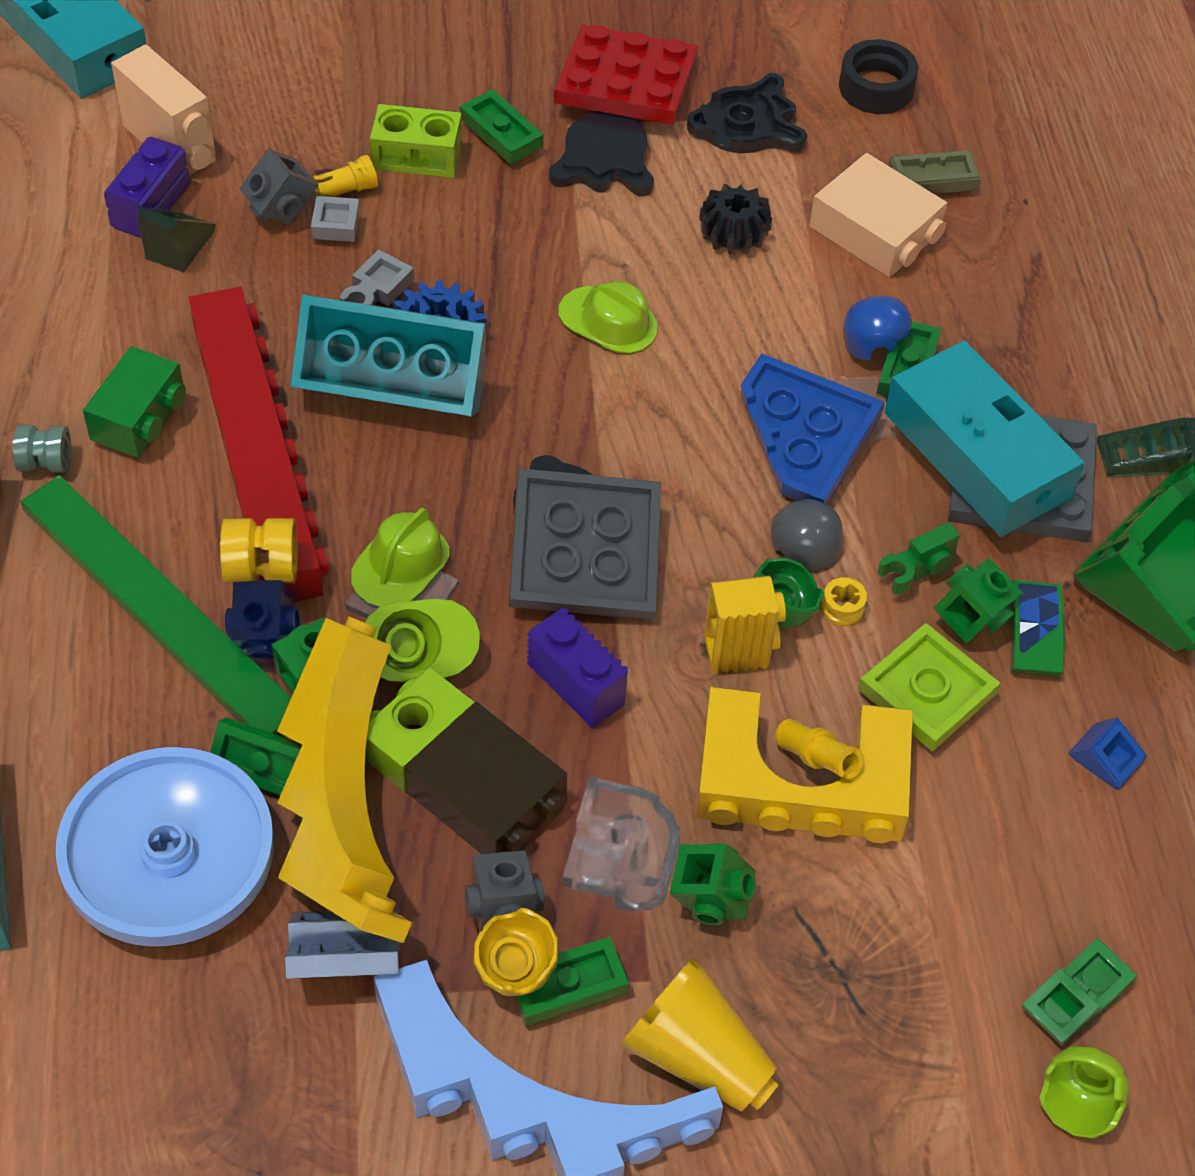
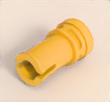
M367 154L358 157L353 162H347L345 167L318 176H312L318 184L315 193L319 196L336 197L354 190L361 192L363 189L371 190L378 187L377 174Z

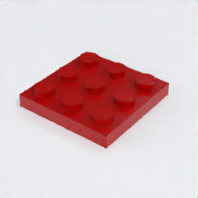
M581 25L555 86L553 103L674 125L697 60L698 45L687 44L679 39L665 40L648 37L640 32L626 33L610 30L601 25Z

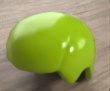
M1072 1045L1055 1055L1053 1061L1045 1070L1044 1085L1039 1096L1040 1103L1052 1122L1073 1136L1095 1139L1111 1132L1118 1124L1128 1103V1076L1124 1074V1068L1121 1064L1104 1051L1096 1047Z

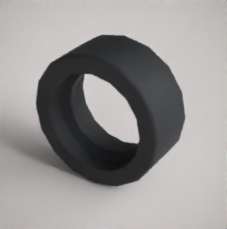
M882 39L864 40L854 44L844 54L839 89L842 97L851 106L863 112L874 114L893 113L903 109L912 100L919 66L915 56L906 47L893 41ZM865 70H880L896 76L898 80L893 83L871 82L861 77L858 73Z

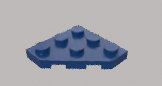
M762 353L741 384V398L781 494L797 501L810 498L828 505L882 416L884 401Z

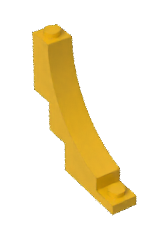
M348 616L345 625L325 618L277 732L302 744L277 803L303 818L278 878L358 929L404 943L412 922L394 912L393 909L396 902L387 897L395 877L384 862L374 838L366 802L364 774L368 725L374 696L392 645L373 638L377 630L376 627Z

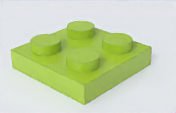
M925 623L860 678L858 690L879 707L913 710L912 735L933 752L997 695L1001 683Z

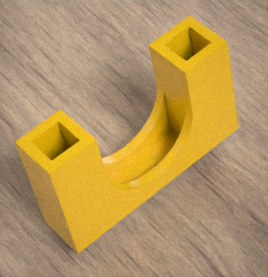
M710 687L696 818L709 819L711 822L719 825H731L734 823L760 825L770 831H783L786 829L812 831L814 834L822 837H835L838 835L863 837L873 843L902 841L909 818L913 710L862 705L855 731V747L860 749L864 756V763L860 773L852 779L841 778L828 785L807 787L796 785L780 778L767 767L761 758L757 745L761 693Z

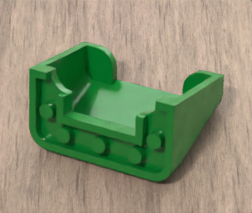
M1195 460L1180 467L1165 478L1073 572L1074 577L1088 592L1172 650L1179 651L1185 649L1188 653L1195 650Z

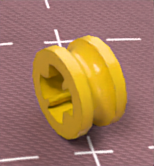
M847 577L836 578L829 582L824 590L825 594L822 600V613L824 617L838 626L856 624L861 620L867 602V592L864 586L857 580ZM845 598L852 600V603L846 602L843 606L836 603V600L843 601Z

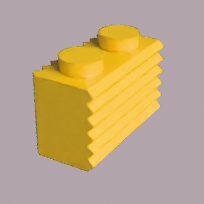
M770 576L710 582L711 588L707 605L704 641L711 672L718 675L721 671L728 674L730 670L735 673L740 669L747 672L749 668L756 671L761 667L766 670L770 663L772 650L780 649V630L777 622H784L786 617L782 592H774Z

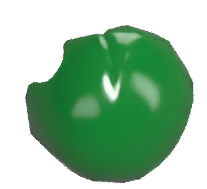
M785 557L766 559L755 572L753 578L770 576L774 592H782L786 617L784 622H777L779 627H798L808 622L820 610L819 606L825 594L824 590L817 588L814 576L802 563Z

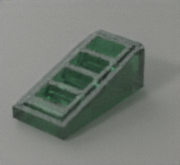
M1195 418L1172 419L1099 435L1097 445L1106 476L1172 474L1180 467L1195 460ZM1163 446L1164 451L1159 452L1158 447ZM1143 447L1145 455L1140 456L1138 448ZM1125 448L1128 459L1121 460L1118 449Z

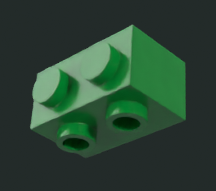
M130 346L83 409L90 440L139 458L148 444L154 443L158 439L163 423L173 410L179 409L184 401L186 387L183 384L180 364Z

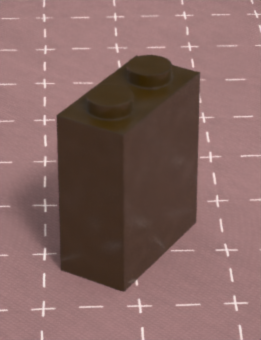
M477 701L404 766L406 792L480 854L522 851L530 841L532 832L544 820L547 822L554 820L562 812L568 800L566 797L567 773Z

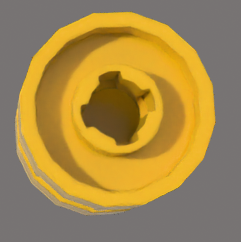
M224 518L220 542L221 572L224 583H252L257 575H262L267 583H295L298 565V538L295 518H267L262 526H257L253 518ZM260 548L263 550H269V552L265 554H260Z

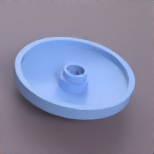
M165 747L138 752L126 756L99 771L86 782L71 800L60 822L56 840L58 872L65 892L77 912L94 928L112 938L126 943L151 947L172 946L195 941L231 923L246 910L261 891L268 877L274 855V833L269 808L264 796L253 780L239 767L218 755L182 747Z

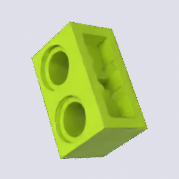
M378 104L370 136L371 161L375 170L455 178L462 146L461 112Z

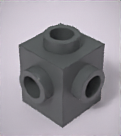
M267 149L240 187V190L251 203L249 209L258 218L266 222H270L273 219L290 225L318 187V184L297 159Z
M525 850L472 855V884L465 885V907L468 918H477L480 932L483 930L484 925L494 916L512 913L520 908H527L535 913L536 911L544 910L541 878L533 879Z

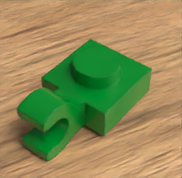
M950 522L910 540L907 550L882 558L877 574L880 577L890 572L900 574V577L894 579L891 591L894 595L903 594L911 588L912 582L929 574L933 576L939 575L952 565L960 534Z

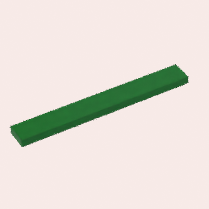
M60 475L20 500L23 511L231 715L241 723L278 736L283 735L277 732L291 697Z

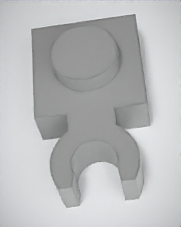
M378 249L352 275L353 286L346 288L341 293L340 300L367 305H375L380 301L389 306L415 280L414 267Z

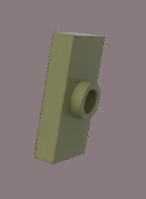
M971 150L892 156L889 159V167L933 194L979 189L981 178Z

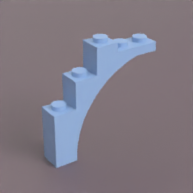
M427 960L399 968L398 974L374 976L376 1000L416 1118L429 1113L434 1117L444 1116L457 1110L462 1105V1102L470 1100L492 1161L504 1156L508 1160L520 1159L535 1152L539 1144L546 1143L558 1176H623L624 1161L629 1160L631 1164L644 1163L658 1156L664 1147L681 1141L684 1145L698 1144L710 1138L715 1133V1129L719 1128L723 1105L715 1086L662 1105H622L602 1103L571 1096L543 1086L516 1072L494 1057L475 1040L455 1017L443 998Z

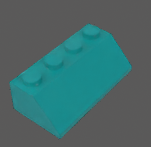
M302 295L290 387L466 416H473L480 412L486 372V323Z

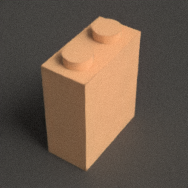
M147 44L111 62L123 126L141 143L147 137H154L181 146L186 153V168L189 171V176L216 161L207 96Z
M866 152L814 196L809 227L890 278L902 266H910L929 243L935 244L941 238L946 228L944 217L948 202Z

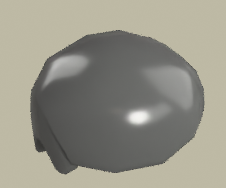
M810 498L786 504L773 517L771 540L775 552L781 551L786 558L802 563L808 571L817 572L831 567L843 555L842 522L837 512L829 505Z

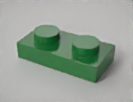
M493 89L460 106L462 121L510 164L543 147L544 134Z
M912 321L909 336L897 343L893 352L888 350L876 393L888 396L893 376L934 356L942 328Z
M226 717L218 721L210 753L218 755L239 767L253 780L258 788L281 795L302 744Z
M607 937L558 953L557 966L546 983L532 993L514 997L524 1024L528 1026L626 994L629 991V982L611 937Z

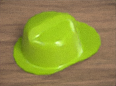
M613 281L573 289L563 297L559 304V318L564 326L616 353L631 354L643 351L652 345L657 336V321L652 311L648 309V303L643 293L636 286L627 282Z
M422 507L416 513L401 512L387 517L379 526L374 539L357 558L351 569V584L356 595L367 604L381 607L395 602L413 601L445 566L449 559V545L430 520L429 512Z
M426 599L395 602L379 607L365 621L366 624L377 628L373 638L392 645L380 676L387 681L407 682L412 678L417 679L430 667L443 678L459 674L472 663L479 650L480 632L476 619L464 606L452 600Z

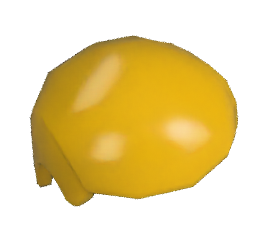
M520 908L512 913L492 917L484 925L483 930L478 934L474 942L473 963L483 984L504 996H522L538 990L546 983L557 966L558 937L549 920L527 908Z

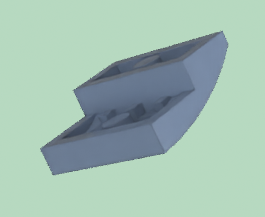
M394 908L393 911L400 915V909ZM331 911L292 912L288 923L289 946L285 955L286 979L398 974L400 942L362 931Z

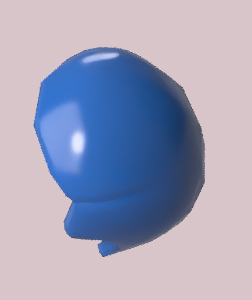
M871 296L853 304L846 313L843 327L845 346L850 355L862 360H870L873 351L878 347H885L890 352H893L897 343L909 336L912 318L906 305L891 296Z

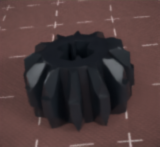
M724 183L720 191L710 190L706 201H703V206L700 208L699 220L701 221L703 239L711 240L713 249L727 248L729 255L734 249H740L745 254H748L751 247H761L765 237L768 236V231L771 230L772 217L769 199L760 197L758 188L749 191L745 190L742 183L738 188H731Z

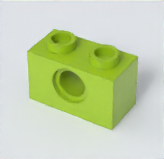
M430 667L419 678L408 680L400 688L396 698L385 708L371 713L365 761L405 793L404 766L475 702ZM409 725H421V726H422L421 728H418V729H407V728H405V727H407V726H409Z

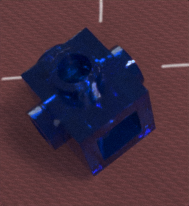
M282 580L233 582L232 608H227L225 613L227 636L241 650L247 652L248 657L257 659L274 658L272 644L288 636L295 628L301 626L300 610L295 605V593Z

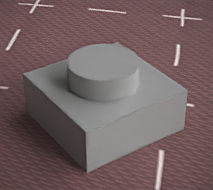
M316 196L311 222L312 239L355 242L360 215L359 199Z

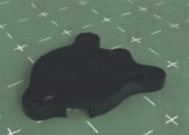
M776 73L767 74L760 81L751 85L721 88L712 93L711 101L705 105L703 103L699 109L691 112L687 117V130L693 136L704 139L719 149L732 153H755L772 147L801 151L805 148L807 142L806 131L787 122L795 118L797 107L795 103L782 95L784 79Z
M599 111L580 117L568 128L565 138V152L561 159L550 167L549 181L557 187L582 183L596 192H604L608 189L611 182L618 181L637 196L650 194L654 189V178L644 165L647 157V135L644 128L631 117Z

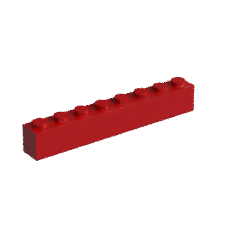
M242 286L188 296L193 327L242 517L253 518L257 526H262L267 518H295L298 538L295 583H267L262 575H258L265 606L270 608L323 596L321 576L329 575L327 559L323 546L314 548L312 538L318 537L317 524L313 510L304 511L302 502L308 501L306 484L302 473H293L292 466L298 465L297 453L293 438L284 439L282 431L288 430L284 405L282 402L274 404L272 398L279 395L273 368L264 369L263 363L269 362L264 335L255 336L254 330L260 329L255 303L246 304ZM260 548V554H265L269 552V550H263Z

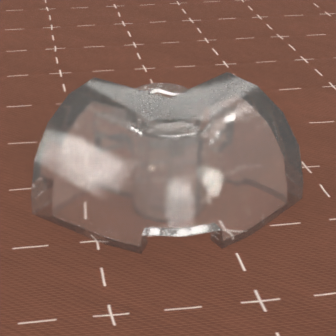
M590 776L576 819V834L562 876L563 887L614 898V909L643 911L662 905L668 893L679 853L680 826L677 825L674 815L659 801V795L640 787Z

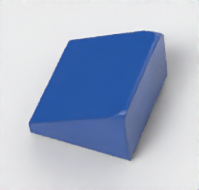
M1118 717L1094 724L1069 751V754L1076 762L1114 789L1120 788L1147 757L1146 753Z

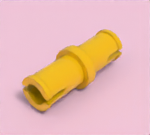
M794 719L784 720L776 729L775 742L777 746L800 756L802 762L813 769L825 768L836 773L839 777L852 779L860 773L863 767L864 756L862 751L838 741L836 736L829 730L818 727L812 729Z

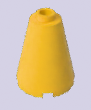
M693 958L684 966L621 1042L630 1052L702 1091L715 1086L720 1100L741 1112L749 1104L758 1110L779 1085L771 1078L777 1070L776 1065L702 965Z

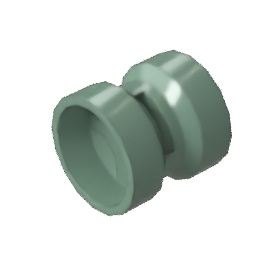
M20 424L17 426L13 439V461L17 471L32 472L37 467L47 468L50 473H66L68 471L71 459V435L67 426H51L48 430L39 431L35 425Z

